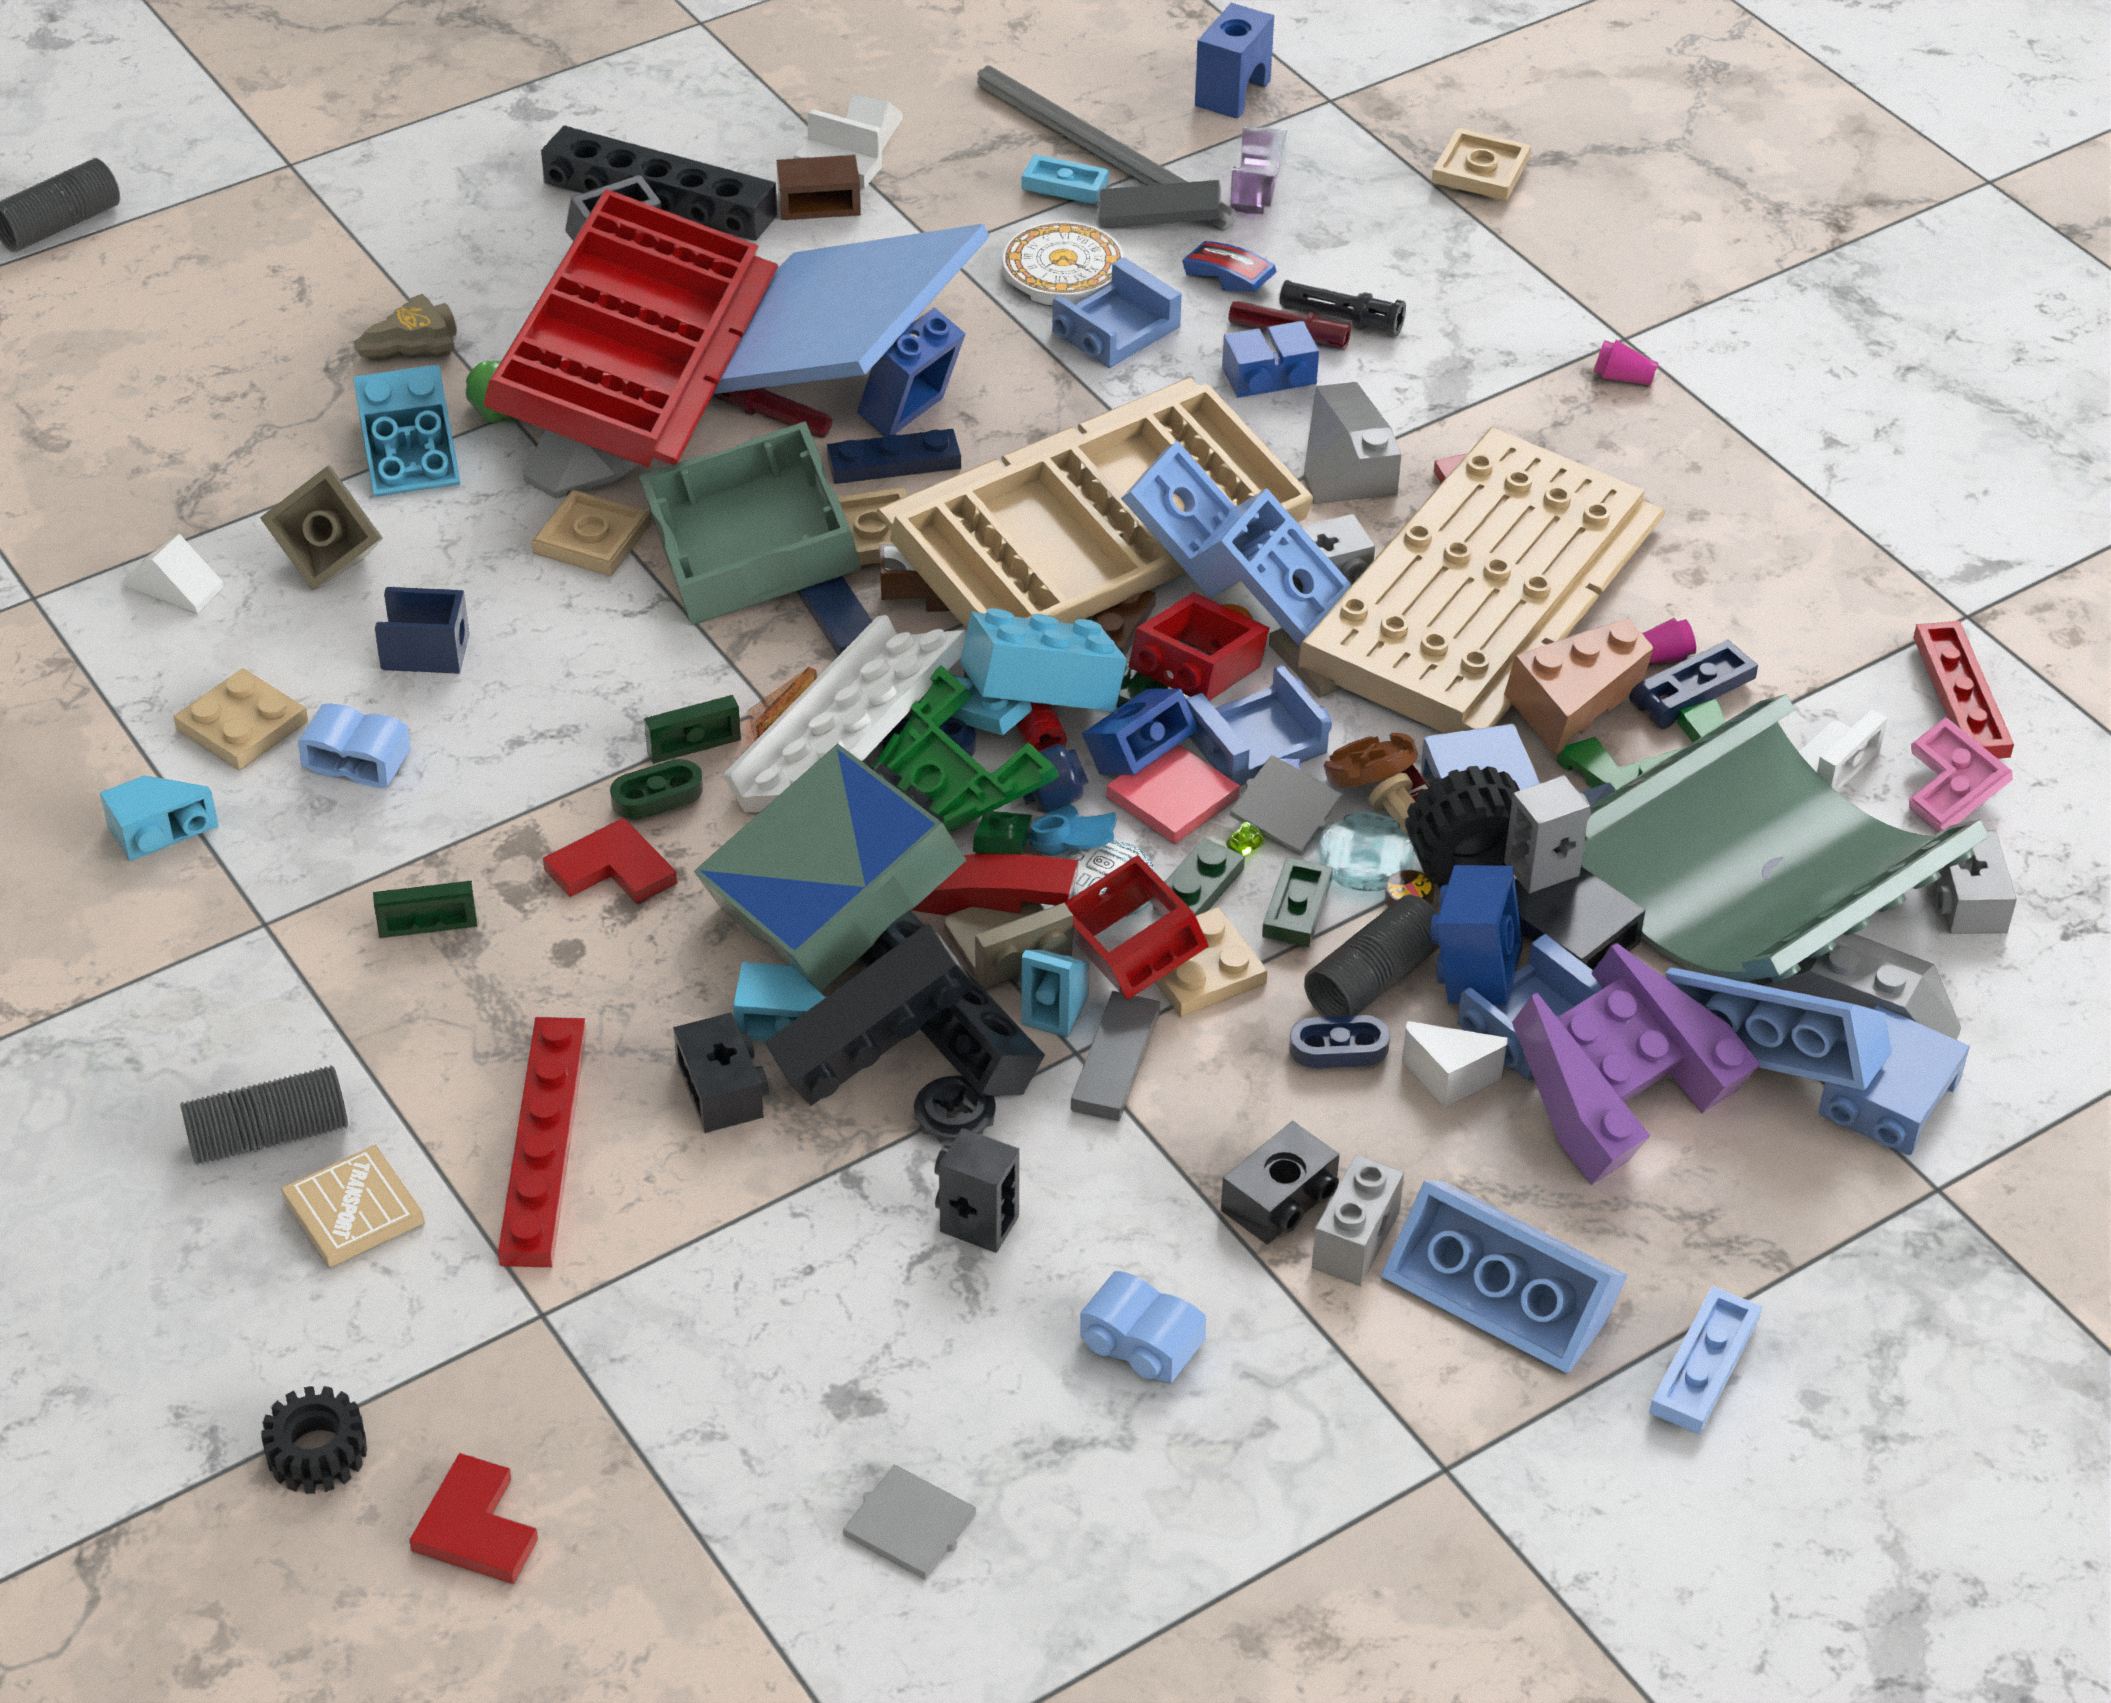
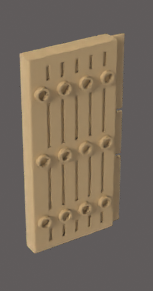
M1188 377L1079 423L1077 428L1082 435L1074 427L1067 428L1003 455L1001 459L1006 467L997 459H994L877 509V514L891 530L890 541L967 629L971 612L987 613V610L991 608L1006 610L1014 614V617L1030 619L1032 614H1044L1056 618L1058 622L1074 624L1076 619H1086L1138 593L1141 594L1187 573L1121 499L1159 455L1175 441H1178L1236 507L1267 488L1295 521L1299 522L1307 518L1313 496L1208 383L1198 386L1191 377ZM1173 493L1174 504L1184 512L1185 505L1183 500Z
M1491 427L1302 641L1298 667L1300 668L1301 666L1332 679L1337 686L1445 734L1495 727L1512 706L1504 692L1515 655L1565 639L1598 599V594H1601L1663 518L1666 511L1644 501L1645 490Z

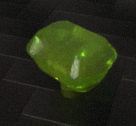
M1243 822L1241 829L1232 833L1226 840L1227 848L1242 855H1247L1264 844V838L1259 829L1249 822Z

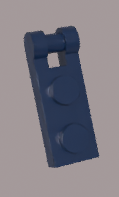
M1728 639L1641 681L1630 692L1629 701L1639 710H1647L1650 713V719L1659 728L1666 729L1677 720L1679 710L1713 700L1756 679L1758 664ZM1666 694L1668 697L1662 700L1660 697Z

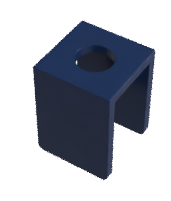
M386 587L384 597L388 622H377L375 625L381 669L388 671L460 674L470 635L464 590Z

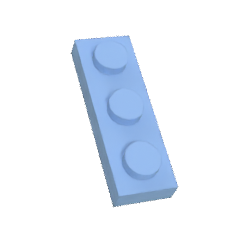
M1712 1286L1651 1401L1649 1413L1701 1434L1760 1319L1762 1306Z

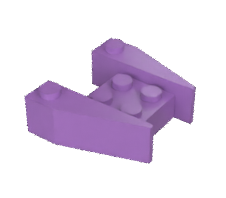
M1618 943L1611 946L1591 973L1603 988L1602 990L1556 1017L1542 997L1536 992L1529 998L1512 1021L1559 1144L1591 1185L1627 1163L1650 1137L1649 1133L1630 1111L1625 1102L1671 1074L1700 1112L1704 1113L1739 1090L1761 1065L1729 1024Z

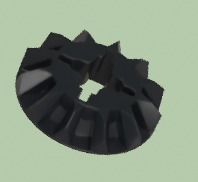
M946 1076L935 1079L926 1084L915 1098L914 1119L920 1123L923 1134H935L940 1144L947 1138H956L962 1128L982 1135L984 1129L988 1126H993L996 1111L994 1096H980L963 1076ZM962 1101L963 1113L956 1114L955 1118H947V1112H952Z

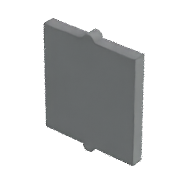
M1271 754L1255 778H1249L1246 781V790L1230 810V816L1296 854L1301 855L1318 830H1325L1326 819L1341 800L1342 793Z
M894 1464L873 1492L864 1493L863 1504L843 1528V1535L926 1580L945 1553L956 1549V1539L975 1516L976 1507Z

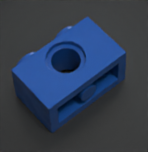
M1146 689L1119 707L1115 712H1112L1084 731L1082 735L1099 774L1134 775L1199 729L1182 689Z

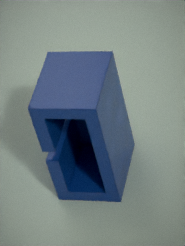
M1303 321L1267 327V335L1276 352L1271 351L1260 328L1224 334L1222 369L1237 398L1317 384L1319 349Z

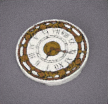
M1066 221L1042 223L1029 227L1010 239L1003 251V275L1009 286H1015L1019 290L1031 295V300L1034 302L1052 306L1053 299L1062 296L1071 303L1077 304L1112 284V263L1123 258L1124 254L1119 243L1111 235L1096 227Z

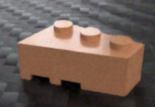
M1627 617L1515 655L1504 695L1556 756L1565 748L1567 741L1577 733L1582 735L1591 727L1593 720L1603 712L1608 714L1630 695V692L1638 683L1643 681L1654 647Z

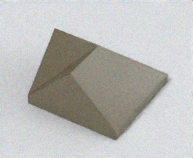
M330 465L326 466L260 517L312 591L364 560L383 539Z

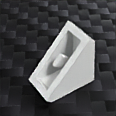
M851 93L846 118L879 127L881 129L883 150L901 123L903 113L889 101Z
M180 534L150 553L123 579L125 587L198 614L224 588L223 581Z
M1407 1021L1402 1063L1443 1107H1446L1502 1079L1508 1038Z

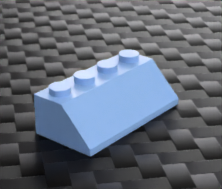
M1672 967L1665 973L1668 981L1729 1024L1761 1064L1759 1068L1865 1090L1892 1053L1884 1012L1856 1004Z
M1444 1181L1423 1182L1381 1274V1277L1565 1373L1571 1372L1607 1322L1628 1274Z

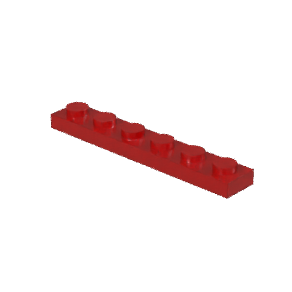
M535 1017L498 1248L500 1266L553 1267L587 1033L585 1018Z

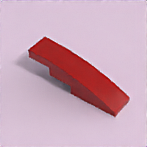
M1023 854L964 855L967 861L911 911L948 916L969 907H978L1021 914L1024 901L1056 906L1068 901L1072 897L1078 875V860Z

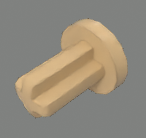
M1398 773L1376 782V788L1370 794L1368 801L1376 811L1387 810L1404 835L1408 837L1405 819L1409 817L1407 813L1409 805L1415 802L1409 794L1413 783L1406 773Z

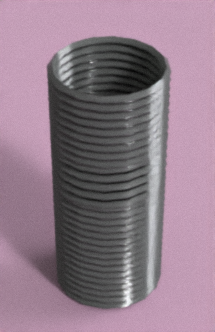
M92 158L89 161H85V163L59 173V175H55V177H51L37 183V185L30 186V188L0 201V241L10 251L18 252V250L25 249V247L70 228L72 225L79 224V222L94 217V215L118 206L120 190L113 173L103 161L98 158Z
M1409 894L1399 898L1398 901L1389 906V908L1364 926L1363 929L1354 934L1348 941H1345L1344 944L1307 972L1304 978V988L1312 1006L1323 1017L1358 1015L1359 1012L1374 1002L1376 998H1379L1388 988H1391V986L1440 947L1439 944H1433L1431 940V919L1433 914H1439L1429 902L1418 896Z
M332 1065L329 1068L325 1066L324 1069L320 1067L319 1070L305 1071L303 1074L299 1073V1075H289L288 1078L285 1076L283 1079L279 1077L278 1080L274 1079L273 1082L269 1080L268 1083L264 1081L263 1084L248 1085L247 1089L242 1086L240 1090L236 1088L235 1091L229 1090L228 1093L223 1091L222 1094H212L211 1097L209 1095L206 1098L202 1096L201 1099H192L191 1102L187 1100L186 1103L181 1102L180 1104L194 1164L197 1166L199 1163L203 1165L204 1162H214L215 1159L219 1161L220 1158L224 1160L225 1157H234L236 1154L243 1155L245 1150L250 1153L251 1147L253 1151H256L257 1145L262 1150L263 1143L264 1147L268 1149L272 1145L286 1144L287 1141L291 1143L292 1140L296 1142L297 1139L301 1140L302 1137L306 1139L309 1136L311 1138L312 1135H322L323 1132L327 1134L328 1131L332 1132L333 1130L337 1131L338 1128L342 1130L343 1127L346 1129L348 1127V1118L336 1070Z

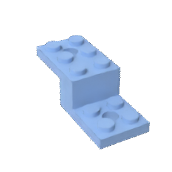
M1178 441L1169 445L1121 498L1209 598L1241 581L1299 647L1302 641L1352 586L1267 488L1236 507ZM1173 493L1183 500L1185 505L1184 512L1174 504ZM1292 575L1298 577L1302 582V593L1295 588Z

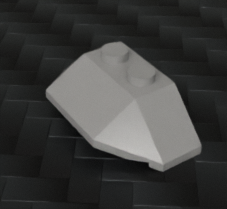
M545 429L523 475L525 482L556 499L566 496L567 491L587 490L615 482L639 464Z
M1843 933L1835 938L1836 947L1831 951L1816 958L1809 959L1807 957L1799 962L1801 970L1793 976L1779 982H1773L1771 977L1761 978L1758 985L1856 1004L1870 1009H1874L1876 1005H1879L1957 1040L1961 1030L1960 1023L1935 964L1854 933L1850 935H1844Z

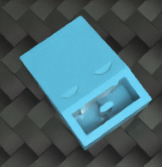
M431 365L353 376L374 497L459 485L460 477L440 366Z

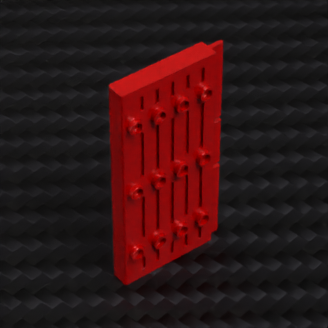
M606 189L603 191L489 380L484 406L648 468L654 458L671 465H677L716 389V385L719 384L774 277L778 265L756 256L759 247L756 244Z

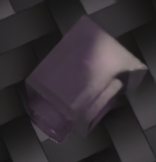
M1243 126L1240 167L1233 166L1231 178L1230 207L1235 211L1248 215H1263L1265 206H1271L1288 131Z

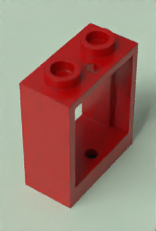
M1193 592L1136 628L1128 667L1170 688L1182 689L1183 694L1189 697L1203 693L1210 701L1261 667L1270 627ZM1182 639L1194 646H1197L1211 653L1212 655L1209 656L1179 641ZM1167 670L1172 672L1173 679L1168 676Z
M1136 855L1064 902L1073 915L1074 943L1126 1000H1129L1209 947L1194 912L1139 855ZM1103 888H1107L1105 893L1099 895ZM1148 901L1163 915L1162 918L1110 952L1094 937Z

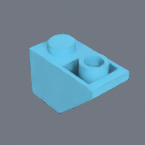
M144 775L100 792L107 826L129 861L219 826L212 792L208 786Z

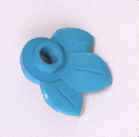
M1066 805L1032 822V831L1028 837L1029 845L1032 849L1049 856L1061 854L1067 849L1085 850L1101 847L1115 838L1113 830L1117 821L1116 813L1112 812L1085 817L1079 816L1078 810L1073 805Z

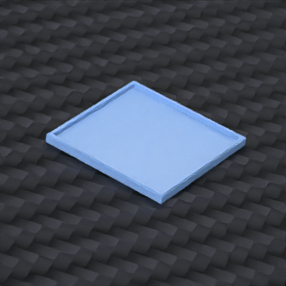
M984 223L793 252L777 269L713 394L866 375L986 242L989 234Z

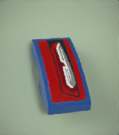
M1204 241L1182 260L1186 275L1218 276L1223 291L1255 292L1277 272L1275 264L1243 248L1219 242Z

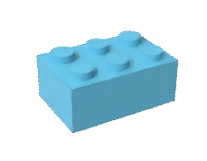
M996 608L988 609L987 613L971 612L960 660L961 666L982 697L1114 712L1127 662L1126 657L1097 622L1076 619L1074 624L1058 622L1056 618L1044 614H1032L1030 619L1014 617V614Z

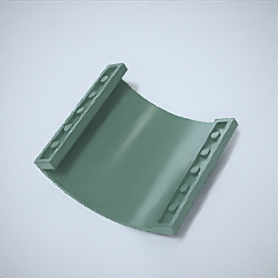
M1784 694L1759 701L1590 806L1591 815L1587 822L1585 852L1582 855L1581 866L1646 910L1641 939L1665 957L1697 973L1737 981L1771 977L1773 982H1779L1799 972L1801 968L1798 963L1805 958H1816L1836 947L1834 939L1841 934L1850 935L1870 925L1872 921L1869 916L1876 911L1884 912L1902 904L1906 900L1904 893L1912 887L1913 889H1919L1938 880L1941 877L1938 870L1944 866H1955L1970 859L1975 855L1973 847L1987 839L1989 835L1981 819L1951 825L1935 836L1912 833L1888 825L1850 803L1808 764L1777 722L1795 711L1788 695ZM1784 857L1773 868L1771 875L1765 881L1762 875L1764 865L1771 859Z

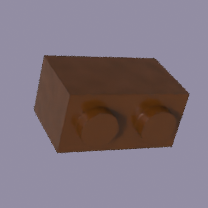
M856 155L776 160L781 221L861 215L860 180Z

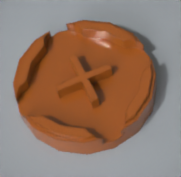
M1391 733L1389 734L1391 741L1379 742L1378 736H1369L1348 743L1335 750L1329 756L1330 761H1325L1323 767L1327 780L1333 786L1354 787L1392 777L1416 762L1418 752L1415 742L1407 734Z

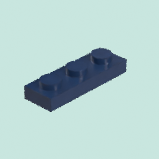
M954 429L930 430L928 432L888 435L886 437L846 440L844 442L827 444V458L834 484L961 469V453Z

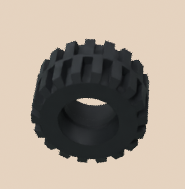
M1468 766L1464 771L1459 772L1458 769L1450 771L1448 776L1442 779L1437 777L1430 782L1431 786L1428 789H1421L1415 796L1417 802L1409 805L1407 810L1409 817L1405 819V827L1422 870L1432 884L1437 883L1440 889L1442 885H1448L1454 865L1507 866L1504 863L1512 798L1514 792L1520 791L1516 781L1512 780L1508 773L1505 771L1498 773L1495 767L1490 766L1482 770L1478 766Z

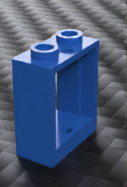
M935 307L914 321L871 368L857 413L883 436L896 434L943 399L966 333Z

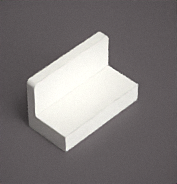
M812 109L807 115L808 140L796 152L794 158L856 155L860 187L865 188L882 168L881 129Z
M1870 710L1852 728L1834 720L1802 748L1799 753L1820 777L1835 791H1838L1880 752L1887 717L1874 710Z

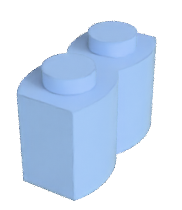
M333 703L320 706L298 740L300 761L303 767L325 776H345L356 783L376 788L388 787L411 750L408 726L391 716L379 714L364 715L350 706Z
M1114 1271L1081 1311L1080 1337L1094 1353L1126 1360L1141 1377L1172 1383L1206 1340V1315L1181 1298L1159 1293L1153 1286L1132 1274Z

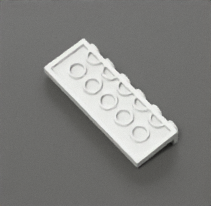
M887 615L877 616L724 773V777L744 813L761 812L837 743L863 761L911 710L914 702H919L933 684L930 678L935 670L942 665L948 671L961 657L966 637L965 631L944 632L942 629H936L923 634L911 635L909 632L897 634Z

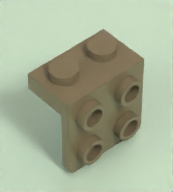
M1024 901L1021 914L969 907L952 913L944 919L945 931L984 988L1022 975V955L1025 950H1045L1072 957L1073 915L1065 903L1044 910L1040 903Z

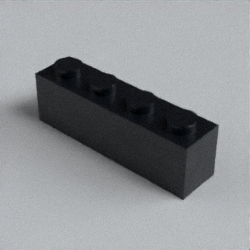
M927 923L764 1043L790 1085L812 1106L820 1099L832 1095L842 1083L861 1069L873 1065L883 1053L901 1040L913 1036L923 1024L942 1010L957 1004L963 995L973 989L975 985L948 945L933 927Z

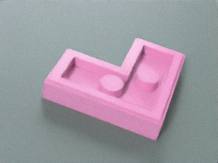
M1947 717L1943 718L1911 744L1912 754L1938 776L1908 799L1909 808L1938 833L1951 825L1958 824L2013 780L2010 768Z

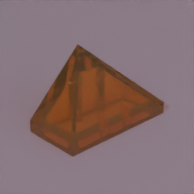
M811 667L806 668L747 710L754 741L817 679V671Z

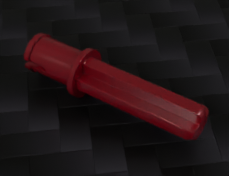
M1241 301L1232 302L1229 309L1228 320L1230 323L1256 329L1260 328V330L1265 331L1270 326L1303 321L1315 343L1337 347L1342 350L1347 348L1351 336L1350 323H1340L1318 318L1314 312L1304 316Z
M766 388L714 394L718 399L744 407L745 412L750 415L757 412L790 426L806 421L810 433L820 438L828 435L833 424V420L828 414L770 392Z

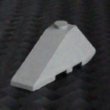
M1357 382L1316 386L1304 468V479L1309 492L1313 496V504L1398 495L1401 465L1400 449L1390 425Z

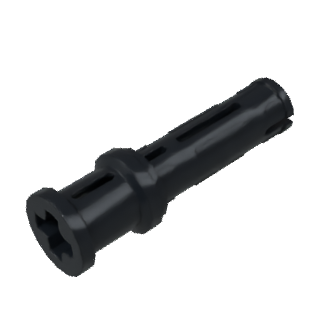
M1291 280L1284 281L1279 297L1281 306H1290L1318 314L1351 320L1352 324L1358 329H1365L1366 326L1388 331L1389 336L1397 337L1400 334L1406 315V303L1403 300H1396L1393 303L1375 299L1372 293L1368 292L1353 296L1295 283Z

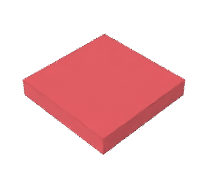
M1177 744L1136 774L1120 775L1107 785L1106 797L1176 844L1239 798L1240 785Z

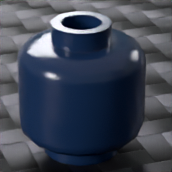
M1053 744L1039 750L1038 752L1056 767L1060 776L1056 780L1022 796L1026 805L1035 801L1039 810L1049 813L1080 800L1083 796V785L1089 782L1075 749L1067 751L1063 745Z

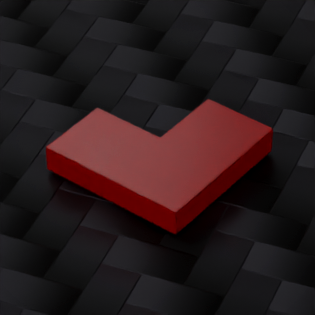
M624 817L543 857L544 870L569 897L612 877L638 904L677 884L676 870Z
M459 1453L409 1539L411 1551L514 1584L538 1541L537 1528L493 1515L494 1510L512 1480L510 1468Z

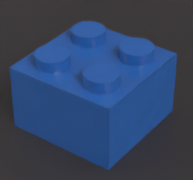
M1454 865L1449 884L1442 885L1440 913L1433 914L1431 919V940L1433 944H1439L1441 954H1439L1437 959V980L1439 984H1445L1448 1004H1460L1461 993L1469 987L1493 1005H1507L1523 949L1513 866Z

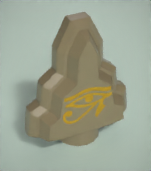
M419 294L410 298L409 302L403 304L402 307L395 309L394 313L389 315L385 321L373 324L364 331L363 335L354 341V347L361 357H367L368 360H385L401 354L412 358L429 354L436 357L449 355L455 346L451 338L457 334L455 319L446 303L433 306L425 295Z

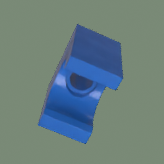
M1230 3L1197 40L1196 107L1236 119L1243 114L1248 82L1266 87L1271 81L1275 15Z

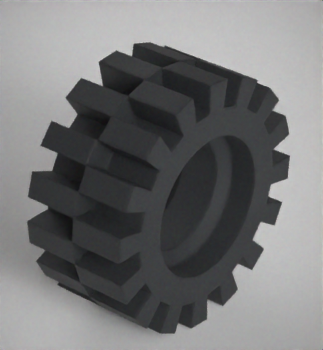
M314 1386L304 1387V1397L298 1398L295 1391L286 1394L287 1405L284 1406L277 1400L271 1406L273 1416L265 1414L262 1421L264 1430H261V1439L269 1470L273 1471L274 1479L279 1484L286 1480L287 1489L295 1492L301 1483L304 1485L305 1494H315L316 1484L322 1483L324 1484L325 1492L334 1490L333 1480L339 1478L343 1484L351 1480L350 1469L359 1472L363 1466L361 1457H366L367 1440L358 1405L355 1401L350 1403L349 1395L342 1391L334 1397L333 1388L323 1386L321 1395H315ZM326 1430L335 1433V1437L329 1443L318 1448L301 1449L293 1445L300 1436L311 1431Z

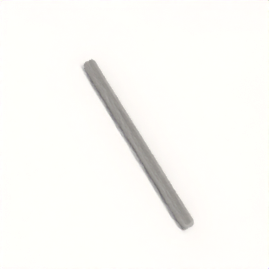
M986 65L983 70L980 69L978 71L977 83L980 87L1145 185L1188 182L996 68ZM1220 201V219L1206 221L1221 230H1226L1229 226L1234 225L1236 211Z

